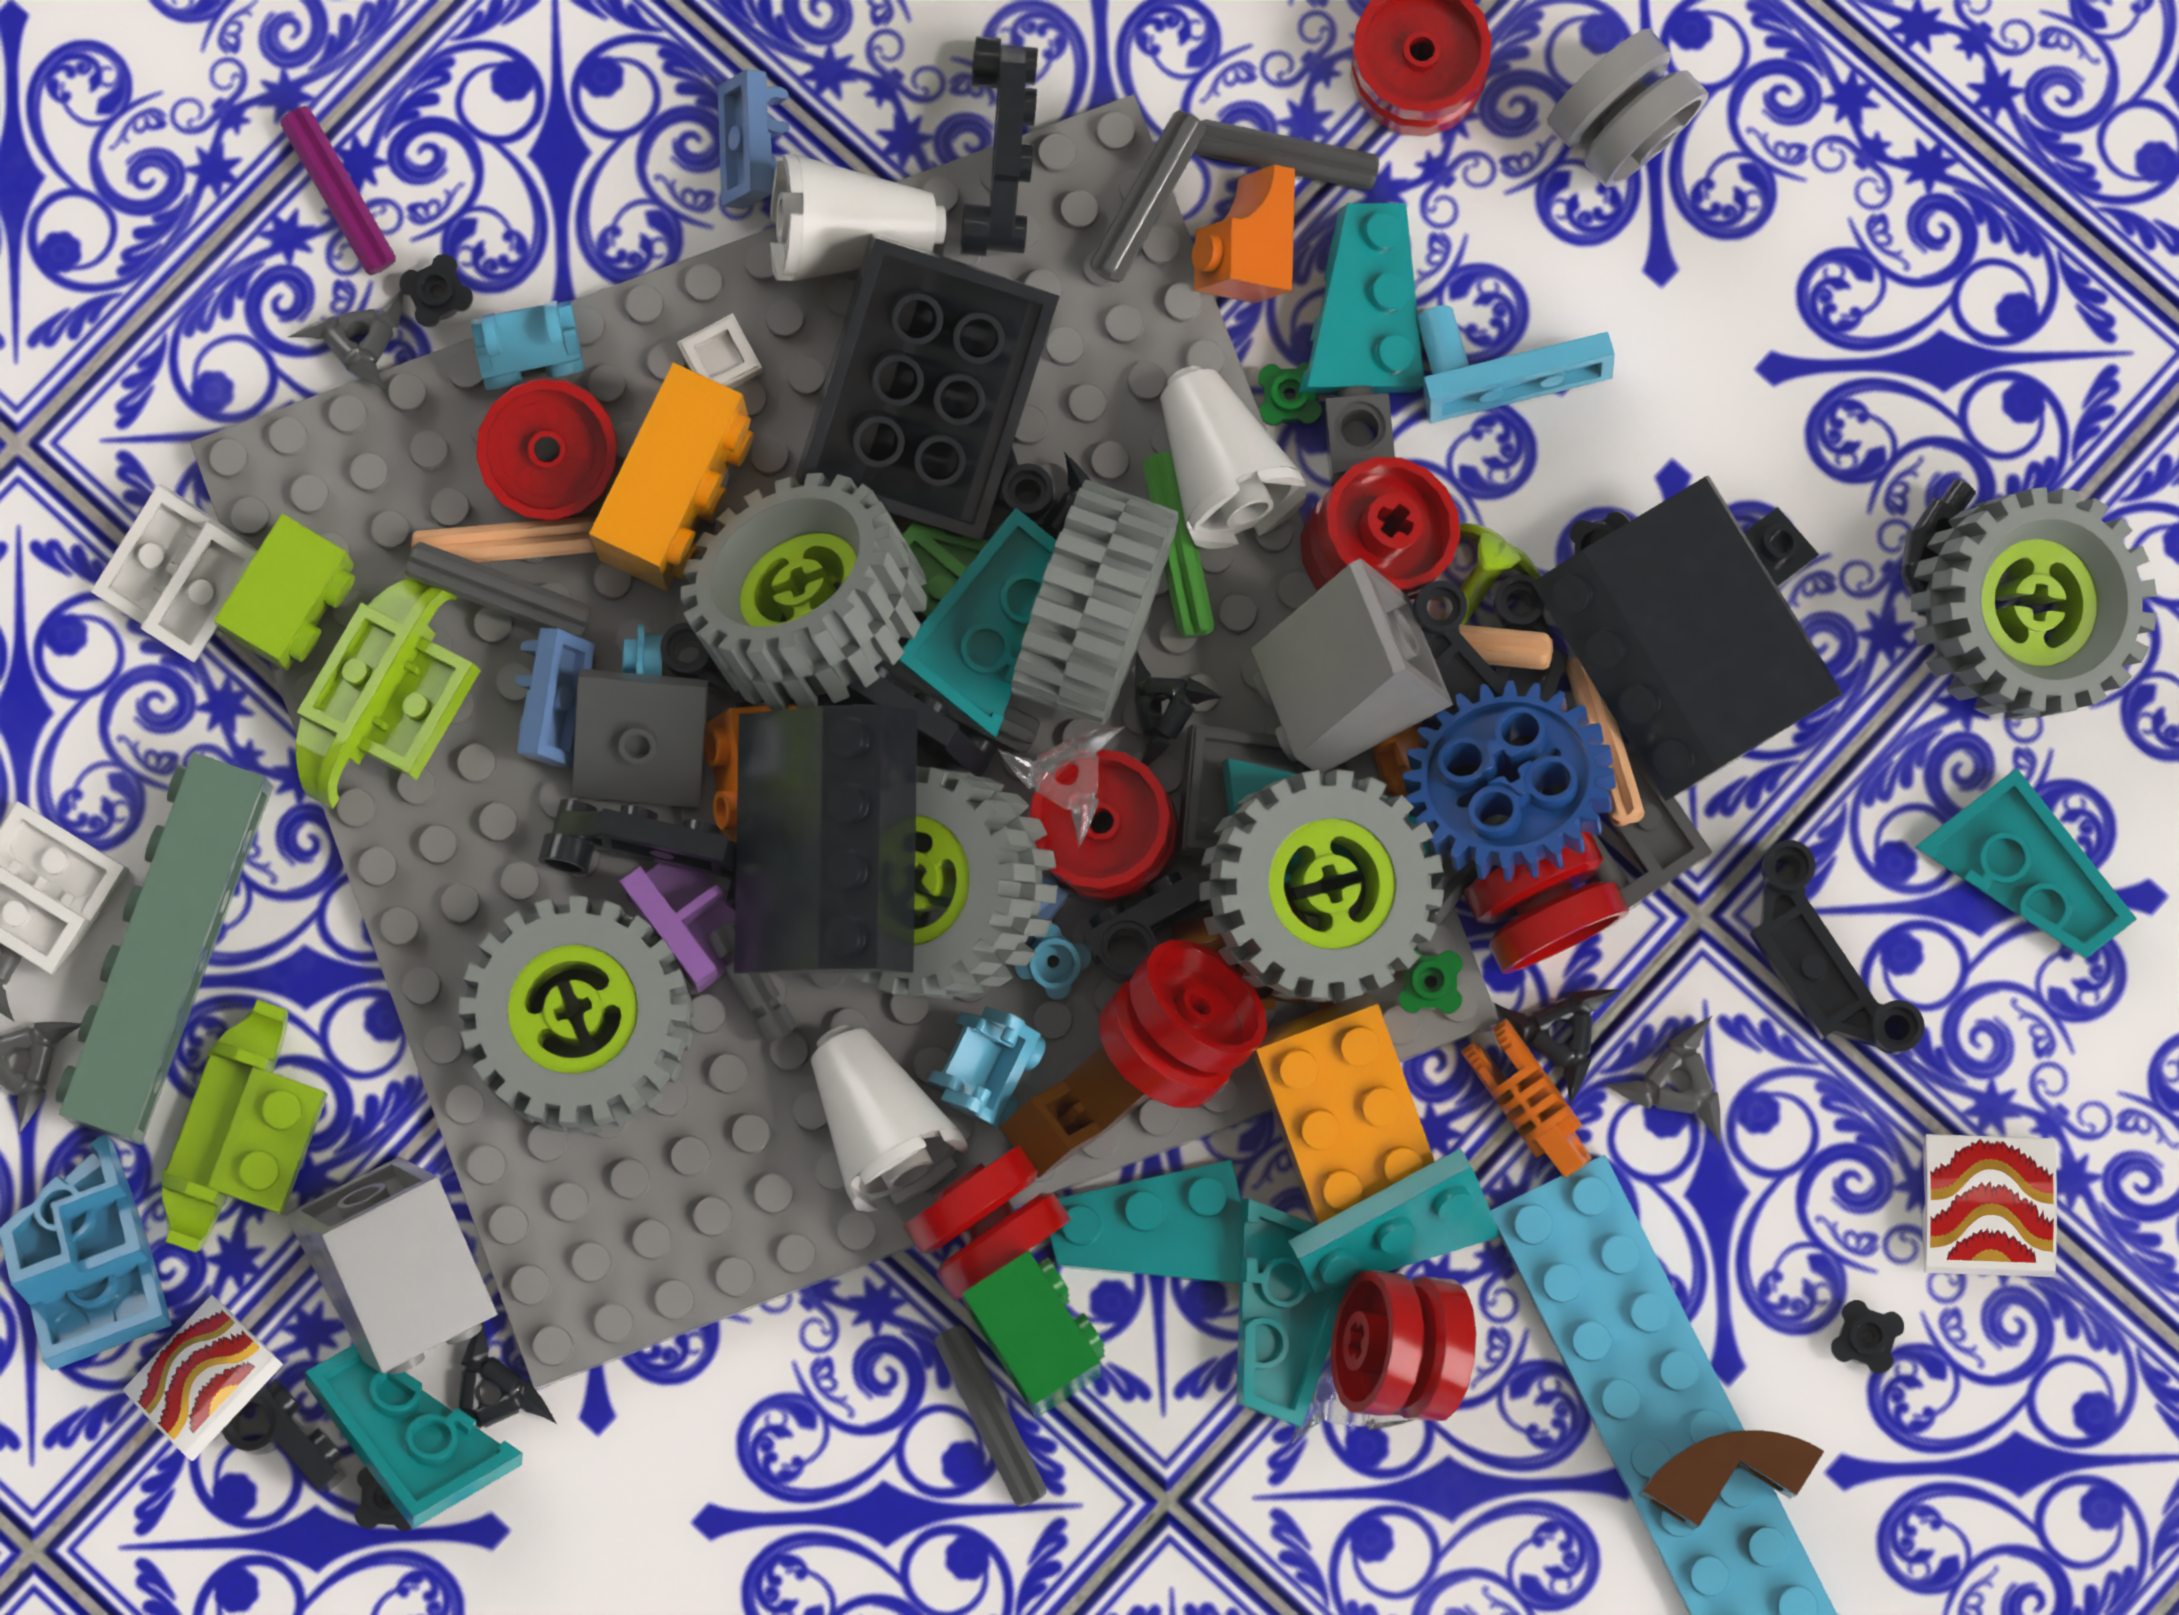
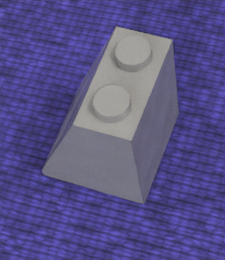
M1361 558L1345 567L1251 648L1260 670L1253 675L1256 687L1266 704L1271 708L1275 707L1282 724L1275 729L1282 750L1292 762L1299 760L1311 770H1319L1320 773L1340 765L1453 705L1422 628L1414 615L1413 606L1408 595Z
M401 1157L286 1213L290 1226L361 1358L365 1363L382 1374L387 1371L390 1374H397L414 1368L425 1359L424 1352L445 1341L447 1344H457L466 1341L482 1330V1322L498 1315L438 1176Z

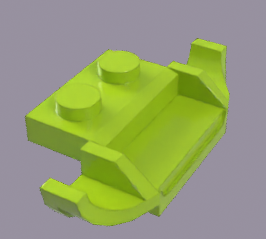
M406 578L386 588L368 605L360 603L297 710L301 718L296 738V763L302 788L309 797L334 809L340 799L337 794V785L348 760L360 765L365 754L415 780L419 778L481 671L473 662L432 642L436 633L428 626L430 620L445 601L450 599L456 601L458 596L411 578Z
M257 999L255 1006L243 1020L227 1030L208 1051L203 1073L168 1165L162 1172V1202L165 1207L168 1231L166 1242L193 1252L200 1251L216 1224L226 1196L280 1215L284 1214L328 1096L323 1090L273 1073L287 1029V1009Z

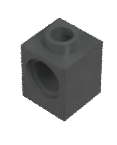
M1352 386L1337 390L1336 397L1325 398L1323 415L1330 486H1333L1353 465L1374 457H1395L1389 393L1374 394L1373 387ZM1362 421L1374 429L1376 439L1366 446H1354L1344 439L1341 430L1350 422Z

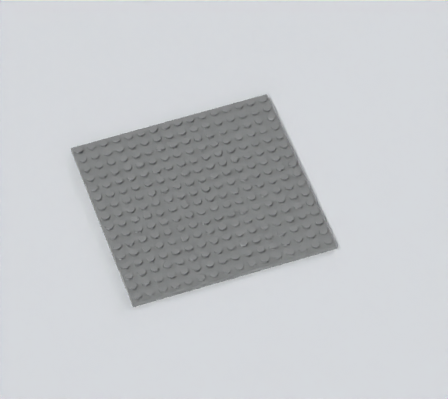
M1134 94L1022 135V144L1033 145L1030 183L1019 182L1016 215L1027 216L1024 253L987 250L986 257L960 254L964 204L989 206L993 146L896 181L899 184L933 193L936 206L945 207V239L943 244H934L933 253L1059 295V300L1012 444L1018 465L1025 463L1038 465L1046 470L1052 479L1054 492L1052 504L1040 519L1033 521L1036 524H1043V518L1062 494L1070 490L1064 452L1078 464L1091 481L1150 501L1142 463L1145 458L1153 454L1171 452L1160 397L1168 386V379L1183 368L1200 366L1202 369L1217 371L1266 430L1214 295L1194 291V266L1191 258L1193 242L1173 192L1123 281L1120 283L1111 282L1100 277L1090 268L1091 259L1154 148V143ZM776 226L573 300L585 369L574 374L559 377H547L546 367L520 371L523 381L521 383L540 377L569 380L590 391L610 414L618 443L615 471L603 494L582 512L563 518L594 516L597 518L672 363L674 362L689 369L678 348L677 342L732 313L762 366L763 373L733 388V390L743 394L748 416L751 418L748 430L755 434L749 452L741 466L737 467L730 464L721 483V486L727 489V494L716 519L728 508L736 515L745 510L749 505L745 501L744 496L758 488L764 497L776 493L775 481L792 477L797 487L803 486L798 484L795 475L860 269L793 282L776 281L770 255V242L778 243ZM474 337L378 372L386 389L364 379H359L190 441L218 521L258 551L283 513L345 550L355 564L350 572L355 575L353 586L344 601L337 608L329 605L316 625V627L321 629V634L309 656L303 662L295 659L287 672L270 662L296 735L301 718L297 710L360 603L368 605L386 588L408 578L405 574V567L412 551L411 539L414 532L419 530L545 520L526 518L505 507L484 484L476 459L478 429L490 406L513 386L492 390L485 389L476 356ZM542 437L535 444L537 448L535 454L542 461L549 458L554 460L559 455V444L552 437ZM1025 491L1017 499L1022 503L1030 504L1035 502L1039 495L1032 491ZM995 501L983 540L989 541L1011 514L1008 509ZM1298 510L1291 518L1262 536H1258L1254 527L1235 534L1239 542L1238 545L1218 549H1206L1198 546L1215 625L1213 632L1197 638L1180 636L1176 626L1165 569H1163L1162 579L1154 597L1149 618L1140 637V643L1137 648L1138 654L1144 666L1151 674V678H1181L1187 681L1189 677L1204 684L1223 697L1207 700L1197 705L1192 704L1195 710L1177 739H1170V746L1148 765V768L1173 801L1178 821L1180 816L1187 727L1192 724L1276 735L1275 729L1282 725L1275 707L1271 708L1266 704L1256 687L1253 675L1260 670L1251 648L1318 592L1302 563L1300 535L1304 523ZM888 512L901 534L913 522L935 527ZM715 519L713 523H709L703 520L693 543L696 544L704 532L716 536L722 530L718 521ZM943 529L946 534L965 537L964 535ZM698 552L696 559L702 560L703 556ZM597 553L479 562L481 565L587 604L591 608L590 617L580 638L595 643L591 670L622 672L623 640L635 639L638 624H644V633L663 634L664 636L672 626L679 623H688L683 613L687 609L681 601V587L691 585L687 578L682 580L675 577L669 592H666L599 561ZM842 582L833 583L837 590L840 588ZM458 596L456 601L452 599L445 601L430 620L428 626L436 633L432 642L473 662L481 671L419 778L415 780L365 754L360 765L350 760L345 765L337 785V794L340 799L334 809L322 804L533 1387L536 1390L916 1247L903 1228V1225L936 1202L933 1196L980 1163L987 1167L1014 1148L1000 1129H994L949 1107L948 1103L941 1100L944 1092L927 1082L932 1070L943 1071L963 1030L955 1025L960 1012L981 1017L985 1006L1008 1012L1024 1020L1025 1025L1041 1033V1037L1044 1038L1046 1046L1042 1059L1032 1070L1023 1071L1013 1092L1018 1101V1110L1032 1097L1064 1080L1102 1046L1099 1038L1098 1016L1106 1002L1122 985L1109 979L1102 971L1100 965H1095L1092 958L1089 966L1080 969L1078 977L1070 984L1071 991L1069 995L1058 1000L1049 998L1045 993L1044 987L1033 979L1024 980L1020 978L1015 971L1014 965L1005 964L1013 978L1002 986L982 985L984 991L982 995L970 998L953 996V999L885 992L877 989V983L861 982L850 973H768L780 993L776 997L779 1004H786L796 1022V1027L791 1032L775 1041L768 1042L764 1040L754 1022L758 1019L754 1010L748 1012L727 973L699 994H697L686 979V986L692 999L694 1017H690V1030L693 1036L690 1051L684 1050L680 1063L683 1069L676 1082L673 1083L669 1080L660 1091L663 1098L651 1109L645 1104L633 1112L635 1120L620 1127L614 1121L601 1125L602 1132L584 1134L581 1128H568L567 1133L549 1130L543 1123L534 1121L532 1124L518 1116L513 1109L503 1104L473 1067V1060L465 1050L461 1032L465 1031L464 1021L458 1014L459 996L466 997L468 985L463 978L469 962L474 965L478 964L483 955L478 946L489 933L497 938L507 929L503 922L504 919L517 911L522 918L537 911L534 903L552 898L555 905L569 904V896L588 897L591 904L603 906L604 900L622 906L627 915L635 918L638 913L623 895L619 881L639 866L646 873L660 862L603 849H594L587 874L565 873L549 868L538 861L544 835L552 833L561 799L582 801L596 807L598 811H602L603 808L620 811L622 805H635L657 813L658 821L682 826L685 819L701 820L716 825L713 815V800L717 793L713 767L708 765L705 755L700 808L572 797L573 768L553 767L517 753L520 736L519 723L524 712L526 694L529 689L517 685L515 678L516 675H531L535 656L520 651L521 643L526 640L533 639L538 641L541 627ZM913 612L919 623L922 624L925 619L917 612ZM782 614L779 622L788 621L785 615ZM900 637L897 642L903 648L910 638ZM692 647L685 648L680 652L678 660L684 663L692 662L699 656L700 651ZM1136 654L1133 656L1124 685L1121 686L1116 704L1112 708L1105 725L1094 723L1011 693L1008 704L1037 718L1040 722L1038 735L1031 748L1026 753H1019L952 720L959 724L958 729L961 732L968 731L977 734L997 749L982 777L990 778L1003 784L1004 787L1001 792L1018 794L1029 805L1021 814L1023 817H1029L1032 796L1046 773L1069 755L1097 748L1124 752L1141 762L1146 744L1149 742V738L1143 734L1135 705ZM662 658L661 676L684 678L673 674L666 667ZM711 687L708 688L706 731L707 723L730 708H736L732 696ZM1169 699L1161 702L1162 715L1167 709L1170 702ZM762 702L758 706H767V704ZM917 747V766L935 768L939 761ZM1371 748L1324 772L1327 773L1336 769L1353 771V779L1362 780L1373 777L1383 782ZM1384 789L1383 794L1388 795L1386 789ZM1109 817L1107 826L1098 822L1094 828L1095 833L1102 834L1108 832L1113 826V817ZM928 837L915 845V851L926 853L930 851L932 839ZM1427 840L1429 857L1434 856V854L1432 852L1429 840ZM1177 854L1166 875L1178 871L1183 879L1197 872L1202 882L1210 881L1211 868L1201 866L1203 857ZM1043 870L1042 875L1069 893L1068 899L1051 920V923L1056 924L1061 930V935L1072 943H1084L1083 933L1092 929L1088 921L1102 910L1114 904L1087 901L1063 887L1050 870ZM705 873L714 886L718 885L721 888L726 901L731 879ZM1362 876L1322 880L1321 894H1327L1331 890L1361 883L1360 895L1348 911L1350 919L1353 920L1360 912L1364 902L1365 878ZM1145 893L1141 897L1123 901L1122 903L1127 910L1149 897ZM944 897L951 904L953 898ZM1208 900L1206 906L1155 933L1156 946L1171 940L1173 925L1212 913L1211 900ZM1455 906L1440 926L1436 927L1431 940L1418 943L1414 950H1418L1422 955L1439 956L1445 950H1451L1460 956L1463 967L1457 974V991L1462 995V1004L1456 1012L1444 1014L1439 1009H1421L1419 1012L1411 1014L1404 1011L1398 1002L1399 994L1404 990V973L1402 971H1396L1392 974L1393 982L1380 989L1366 991L1379 1004L1399 1063L1492 1029L1500 1022ZM924 912L920 918L922 928L937 921L944 913ZM1123 936L1111 944L1108 952L1112 960L1117 964L1133 966L1144 958L1146 949L1137 938ZM1051 955L1047 959V964L1050 967H1055L1059 963V959L1055 955ZM573 969L556 974L547 980L537 991L531 1008V1014L540 1013L543 1010L547 994L553 987H559L568 1007V1013L560 1017L559 1020H569L576 1030L582 1046L567 1045L557 1037L549 1036L544 1040L543 1048L554 1055L565 1058L584 1057L602 1049L615 1035L621 1018V1013L615 1012L607 1017L604 1032L597 1040L593 1041L583 1019V1013L592 1009V1006L583 1007L574 995L570 980L583 981L595 990L605 989L609 980L594 971ZM1428 976L1424 979L1425 985L1429 988H1433L1437 984L1433 976ZM1350 998L1338 999L1337 1003L1348 1000ZM1276 1001L1275 1010L1265 1009L1267 1030L1316 1012L1317 1003ZM842 1025H850L852 1030L858 1028L867 1029L962 1132L969 1148L966 1156L956 1150L951 1157L957 1167L930 1189L897 1205L894 1204L890 1195L874 1199L873 1202L878 1209L877 1211L864 1212L856 1210L847 1196L811 1064V1057L818 1049L817 1041L820 1037ZM1253 1055L1242 1066L1232 1071L1228 1081L1209 1102L1196 1108H1177L1149 1098L1074 1156L1042 1177L1037 1178L1036 1176L1035 1181L1010 1198V1202L1015 1209L1022 1207L1040 1193H1059L1272 1112L1273 1110Z

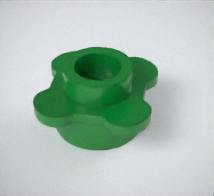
M1302 363L1297 368L1280 369L1275 364H1268L1260 370L1258 383L1264 388V403L1261 405L1259 412L1264 423L1270 426H1277L1280 423L1294 424L1301 421L1305 425H1310L1320 418L1322 407L1316 401V393H1299L1302 375L1308 369L1309 363ZM1285 390H1294L1296 393L1295 398L1292 400L1286 399L1284 397Z
M1414 950L1420 957L1409 969L1401 970L1404 973V990L1398 997L1401 1008L1411 1014H1415L1421 1009H1439L1444 1014L1456 1012L1462 1004V995L1457 991V974L1463 967L1460 956L1451 950H1445L1439 956L1422 955L1418 950ZM1428 976H1433L1437 984L1435 987L1429 988L1425 985L1424 979Z

